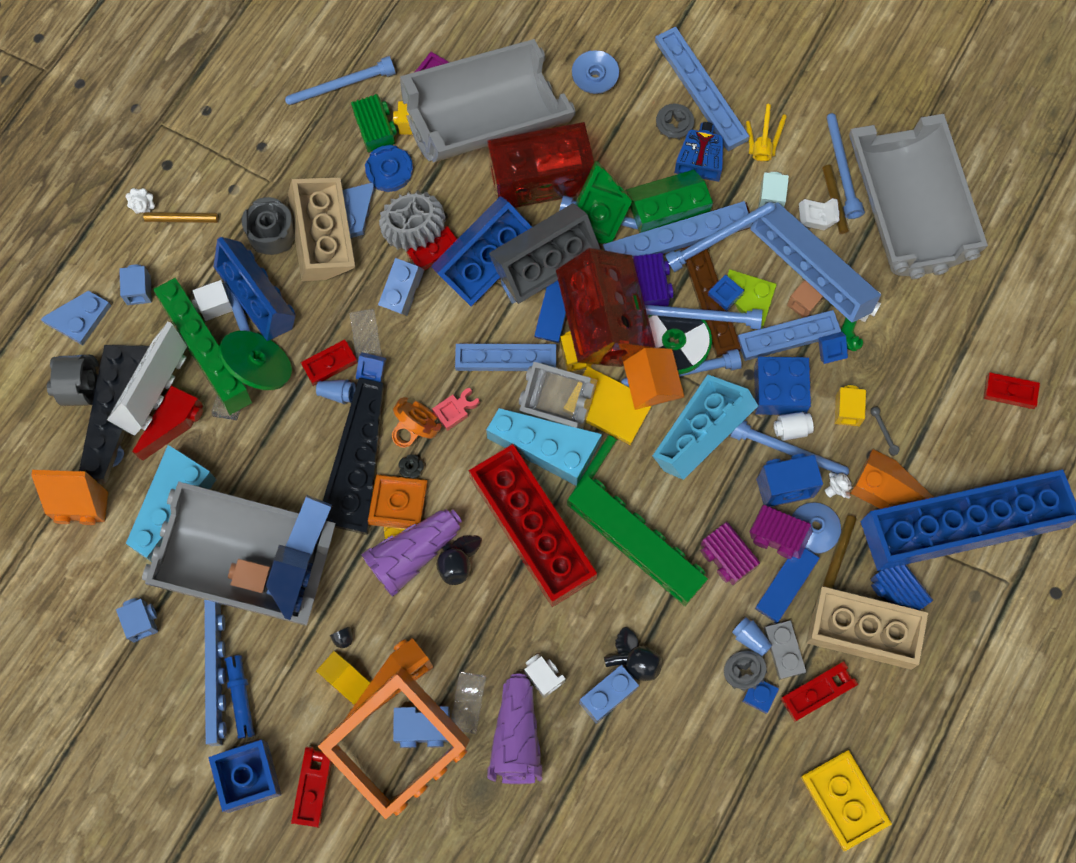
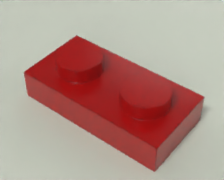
M448 226L441 230V237H434V243H426V248L419 246L416 251L410 248L406 252L413 265L419 266L425 271L457 240Z
M344 339L300 363L312 385L315 386L319 381H324L358 362L347 341Z
M989 372L986 377L983 399L1035 409L1038 403L1040 383Z

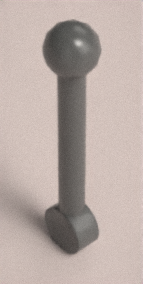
M872 407L870 413L872 416H875L889 445L888 452L891 456H896L900 449L897 445L893 444L880 416V409Z

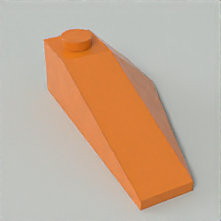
M874 449L871 450L850 494L879 509L934 498L896 460Z
M413 638L409 641L404 639L393 648L395 651L388 657L346 718L402 667L415 681L433 668L429 658ZM398 688L372 713H374L376 710H378L380 707H382L384 704H386L388 701H390L392 698H394L402 691Z

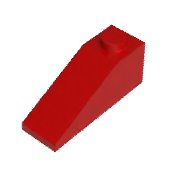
M171 386L132 452L144 461L190 429L203 413V405L199 399Z

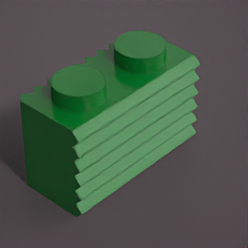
M375 94L374 96L371 95L365 99L362 98L356 102H351L367 152H371L381 146L395 144L393 136L397 135L394 122H388L386 117L390 115L386 101L381 102L379 95Z

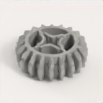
M417 190L415 194H411L410 191L405 196L399 194L398 199H391V204L384 205V211L380 212L379 226L382 236L390 246L394 245L397 250L403 248L407 252L410 248L416 251L419 246L426 248V243H434V237H441V230L445 229L443 207L435 196H430L428 192L422 194Z

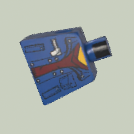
M702 122L699 131H688L677 157L674 173L680 174L695 170L702 179L719 182L723 164V137L713 134L714 124Z

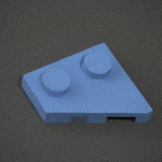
M373 183L342 190L350 238L364 235L366 218L370 211V201L372 194H374Z
M87 291L45 315L41 320L44 324L83 346L110 309L111 304L94 293Z

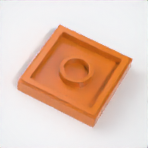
M376 475L368 525L407 529L413 524H419L422 521L427 480Z

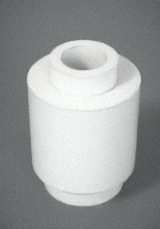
M797 412L779 415L777 421L774 422L776 436H780L782 441L807 437L808 434L814 431L811 414Z

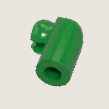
M845 317L841 332L846 335L847 349L857 351L863 346V339H859V336H856L854 333L857 321L852 323Z

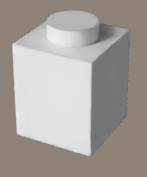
M221 280L193 290L195 299L192 300V304L198 314H202L205 321L233 311L225 286Z

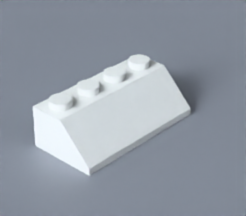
M167 322L155 336L107 419L134 436L140 429L146 430L153 418L149 416L153 408L157 410L164 396L160 395L164 388L168 389L175 379V376L172 375L174 369L177 368L179 370L186 359L183 353L187 345L172 323Z

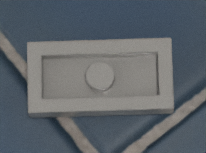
M791 620L765 627L766 638L773 645L770 651L779 680L805 674L806 669Z

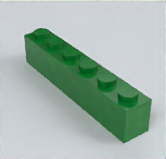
M176 277L154 288L153 290L160 305L187 345L188 350L228 414L232 415L250 405L252 401L245 386L231 375L223 365L219 356V345Z
M587 477L567 499V506L686 607L707 582L706 572L695 563L692 565L684 559L686 555L675 546L673 548L665 542L666 538L656 529L650 530L645 525L646 521L639 514L629 512L625 508L626 504L619 497L609 495L605 491L606 487L597 479L592 480L590 477Z

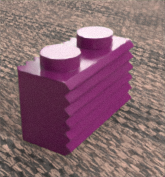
M762 505L750 530V536L753 539V543L761 548L767 549L770 546L777 549V553L787 559H792L793 556L800 559L813 531L810 523Z
M728 522L704 538L700 544L702 547L701 553L708 562L714 561L719 568L717 573L725 583L730 582L733 586L760 564Z

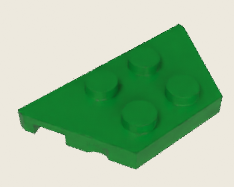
M595 161L575 205L587 213L597 242L604 244L613 241L632 203V198L599 162Z

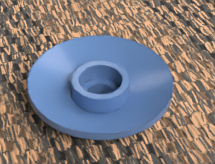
M593 50L585 52L575 60L572 66V78L575 84L581 90L588 93L599 94L610 90L616 84L619 77V67L616 60L603 51Z
M807 503L800 506L792 514V517L810 523L811 526L813 522L820 523V530H816L812 526L813 532L805 547L813 554L827 552L838 542L841 534L840 520L836 513L828 506L821 503Z

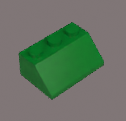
M695 170L625 190L632 198L630 208L639 233L710 212L713 204L705 181Z

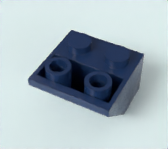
M279 545L266 586L284 618L291 620L293 611L299 613L305 591L303 587H307L313 563L308 562L310 553Z

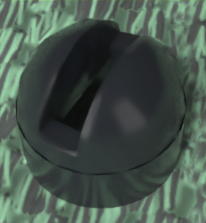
M350 627L330 635L333 644L339 648H347L353 641Z

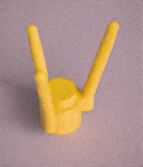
M769 103L766 105L763 135L758 137L755 142L751 123L746 121V130L750 136L748 140L749 154H753V159L757 161H769L775 156L776 147L787 118L786 114L782 115L773 142H771V139L768 138L771 104Z

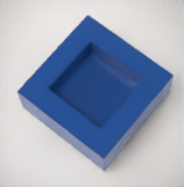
M726 274L708 292V296L726 311L744 294V290Z
M843 332L818 338L820 359L824 364L848 358L846 335Z
M361 352L356 379L363 378L382 382L386 358Z
M765 681L764 683L760 682L756 689L749 688L742 702L767 714L779 688Z

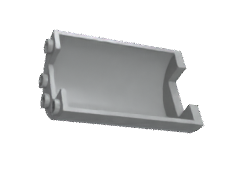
M535 39L400 76L402 100L404 104L407 103V112L409 114L407 115V120L420 151L428 161L432 160L434 163L571 121L573 116H575L574 105L568 101L564 93L560 94L559 99H556L553 95L551 84L545 80L541 73L545 54L543 49L538 47Z
M944 114L921 117L913 130L876 136L875 125L851 129L849 133L850 141L891 272L899 276H910L911 279H918L930 273L941 275L948 272V268L965 261L975 260L981 256L980 252L988 244Z
M178 481L176 490L171 489L167 499L171 515L169 521H164L161 527L160 536L163 537L161 546L155 547L151 560L152 563L151 565L146 564L142 575V580H145V584L307 626L336 523L329 521L324 523L308 561L313 563L307 587H303L305 591L299 613L293 611L291 620L284 618L273 597L266 594L267 586H265L264 593L232 586V579L228 578L231 564H237L238 559L272 568L278 546H286L299 513Z

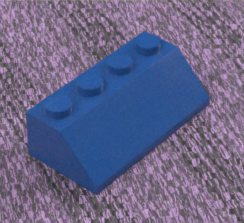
M500 196L431 267L472 306L500 278L489 253L532 228V226L507 200Z
M224 237L218 238L213 267L264 338L269 341L292 330L295 320L293 308L285 303L280 290L272 285L266 271L255 262L253 253L246 249L240 241Z

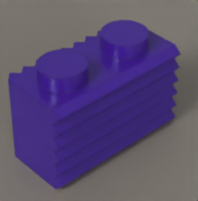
M663 253L633 256V276L641 309L645 305L667 307L670 298H673L672 283L667 284L666 276L670 275L669 262L664 261Z

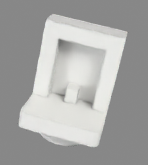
M832 198L826 203L804 199L799 203L800 222L806 227L826 230L839 221L837 199Z

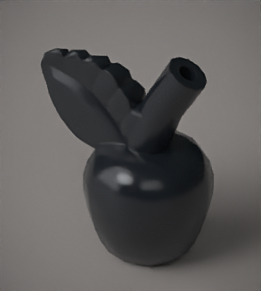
M462 536L457 538L453 544L448 542L442 547L443 552L439 555L436 566L440 577L445 583L458 585L466 581L470 572L469 557L473 556L480 547L481 538L479 536Z
M627 627L622 628L615 640L618 654L605 656V666L626 665V671L633 679L639 681L655 680L661 672V657L654 650L646 646H639L634 632Z

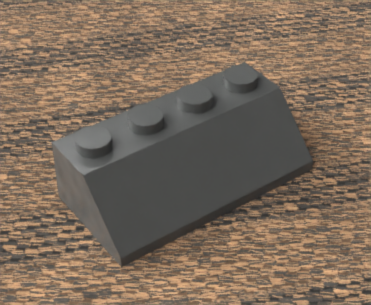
M574 203L489 253L498 275L518 304L602 254L587 213Z

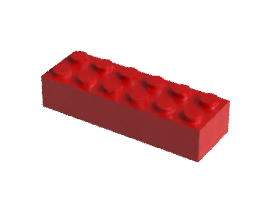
M513 444L468 470L472 483L551 607L556 606L596 581L597 572Z

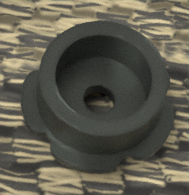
M409 454L406 458L403 457L398 465L400 474L405 478L415 479L420 476L421 471L424 469L423 461L419 460L418 456L414 454Z

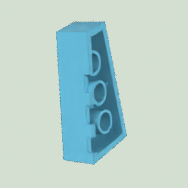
M707 375L652 455L664 472L684 480L758 407V404L749 389Z
M500 408L486 429L487 439L504 448L513 444L521 457L575 486L580 481L600 446L602 434Z
M169 445L166 448L126 542L130 548L149 561L152 560L155 547L161 546L163 537L160 536L161 527L164 521H169L171 515L170 505L167 504L170 490H176L178 481L205 489H210L216 481V478L210 471Z

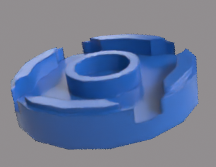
M381 146L373 150L368 160H366V177L378 190L385 192L397 191L405 187L412 178V159L405 150H401L397 146Z

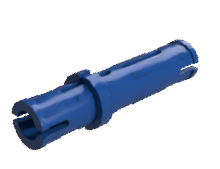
M242 655L235 656L236 667L233 666L232 656L225 658L229 678L227 689L231 690L237 738H245L244 726L247 730V736L252 737L255 736L246 688L248 679H245Z

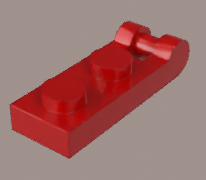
M844 661L780 698L794 722L859 685L856 679H852L847 671L848 666ZM836 675H838L842 682V685L837 687L832 679Z
M306 746L291 824L320 828L332 762L322 751L315 750V747ZM313 761L322 762L320 770L311 769Z

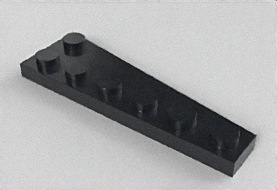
M104 345L79 471L87 472L100 484L107 483L118 454V448L125 435L124 429L107 419L149 346Z
M363 378L358 379L323 498V502L332 505L326 521L336 523L335 528L368 535L369 532L368 517L373 495L384 384L381 382Z

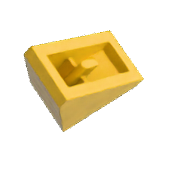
M335 651L316 670L319 675L353 705L356 704L370 684L366 678Z

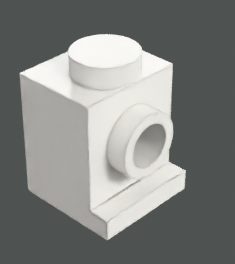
M536 654L526 662L528 667L524 669L525 674L543 698L565 683L563 675L560 677L556 676L559 671L550 659L545 661L542 656L540 657L539 654Z

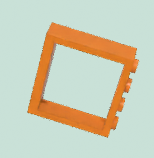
M402 667L321 741L318 748L373 807L387 819L393 813L396 816L399 815L408 806L406 801L412 796L418 798L428 788L426 783L432 778L438 780L448 770L446 766L452 760L455 763L461 760L468 752L466 747L470 739ZM399 688L449 741L452 747L397 797L390 801L337 743Z

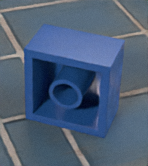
M757 358L754 365L755 401L758 404V407L755 409L756 415H785L797 412L807 414L811 407L809 358Z
M806 453L794 455L791 457V460L781 462V459H773L766 462V465L763 466L756 479L763 505L767 507L814 498L823 486L815 455L807 456Z
M259 740L208 757L222 812L231 813L282 796L268 742Z

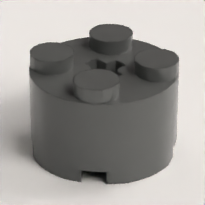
M271 197L260 198L252 202L253 205L248 210L246 209L242 215V227L254 250L258 253L274 255L291 249L295 239L294 221L287 206L278 199Z
M90 354L52 357L50 360L51 381L47 382L48 395L54 396L60 406L92 405L98 379L95 367H100L97 359Z

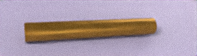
M825 165L822 167L830 199L838 200L839 221L837 226L839 234H845L849 232L832 165Z
M144 212L143 215L144 222L218 223V213Z
M846 516L823 587L831 589L834 587L857 520L853 516Z

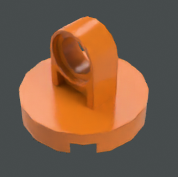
M406 397L400 398L393 408L394 414L400 422L392 432V439L397 446L403 448L409 447L419 436L429 439L435 438L442 427L441 423L436 424L434 422L437 417L432 411L418 401H415L413 404L407 402L408 398ZM400 429H406L410 432V441H403L399 437Z

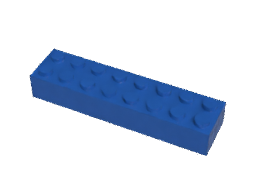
M1058 470L870 511L860 522L876 569L880 571L1069 528L1076 523V500L1064 470Z

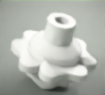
M132 188L130 193L126 194L128 208L134 210L137 214L150 212L151 209L155 208L153 195L144 188Z
M830 472V486L825 489L826 494L830 498L837 494L849 499L851 497L849 490L852 489V483L844 473L836 474Z

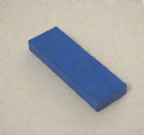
M805 548L800 559L794 556L792 559H787L755 609L775 623H778L820 558Z

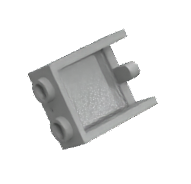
M533 362V365L528 368L526 374V381H528L526 389L522 391L519 398V405H521L519 411L584 429L598 380Z

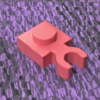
M470 388L465 389L458 400L452 394L432 408L433 413L447 431L468 417L466 409H475L480 404L478 398L472 402L466 400L472 394Z

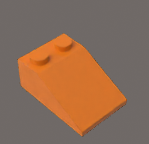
M32 470L31 475L44 512L54 520V523L70 524V521H79L83 525H95L96 522H105L108 491L87 472Z

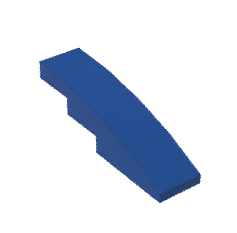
M579 268L547 286L534 335L535 338L559 343L575 286L574 275Z

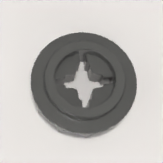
M681 104L664 106L656 117V127H658L660 134L666 135L668 139L677 138L680 140L681 137L687 136L688 131L692 130L694 126L692 112ZM672 115L679 122L678 128L674 127L673 124H669L671 123Z
M741 651L732 655L724 666L726 681L733 689L738 688L744 692L749 688L756 689L760 682L764 683V677L767 673L764 659L753 651ZM748 668H750V671L753 675L745 674L742 677L741 671L739 669L747 670Z

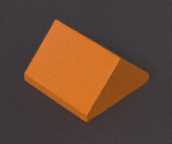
M643 348L623 361L635 410L684 398L672 349Z

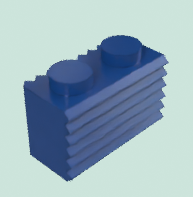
M906 565L881 570L871 578L873 582L872 588L879 597L884 596L888 603L921 610L933 601Z

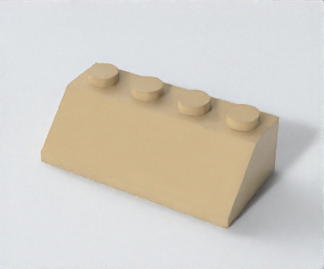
M292 179L288 197L291 216L294 221V236L301 281L327 280L354 269L355 262L341 179Z
M822 586L811 617L806 643L912 670L920 662L928 613Z

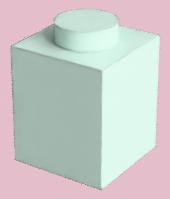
M764 172L758 208L768 202H773L774 204L778 202L783 207L785 206L789 175H782L779 172Z

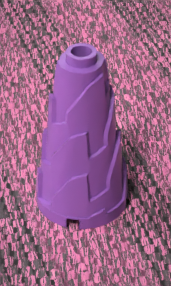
M447 509L438 511L419 524H413L393 537L392 535L373 548L367 549L361 555L378 580L385 585L384 588L393 597L420 573L419 570L437 555V551L457 535V531L461 529L459 524L462 520L453 509L450 512Z
M512 674L510 679H507L503 685L501 708L497 718L490 766L487 768V778L496 782V775L502 776V783L505 784L535 783V777L540 782L543 774L540 746L537 737V721L534 714L533 686H531V681L526 679V675Z

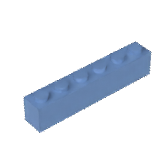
M775 203L774 211L752 223L750 230L850 322L853 323L873 313L881 294L781 204Z

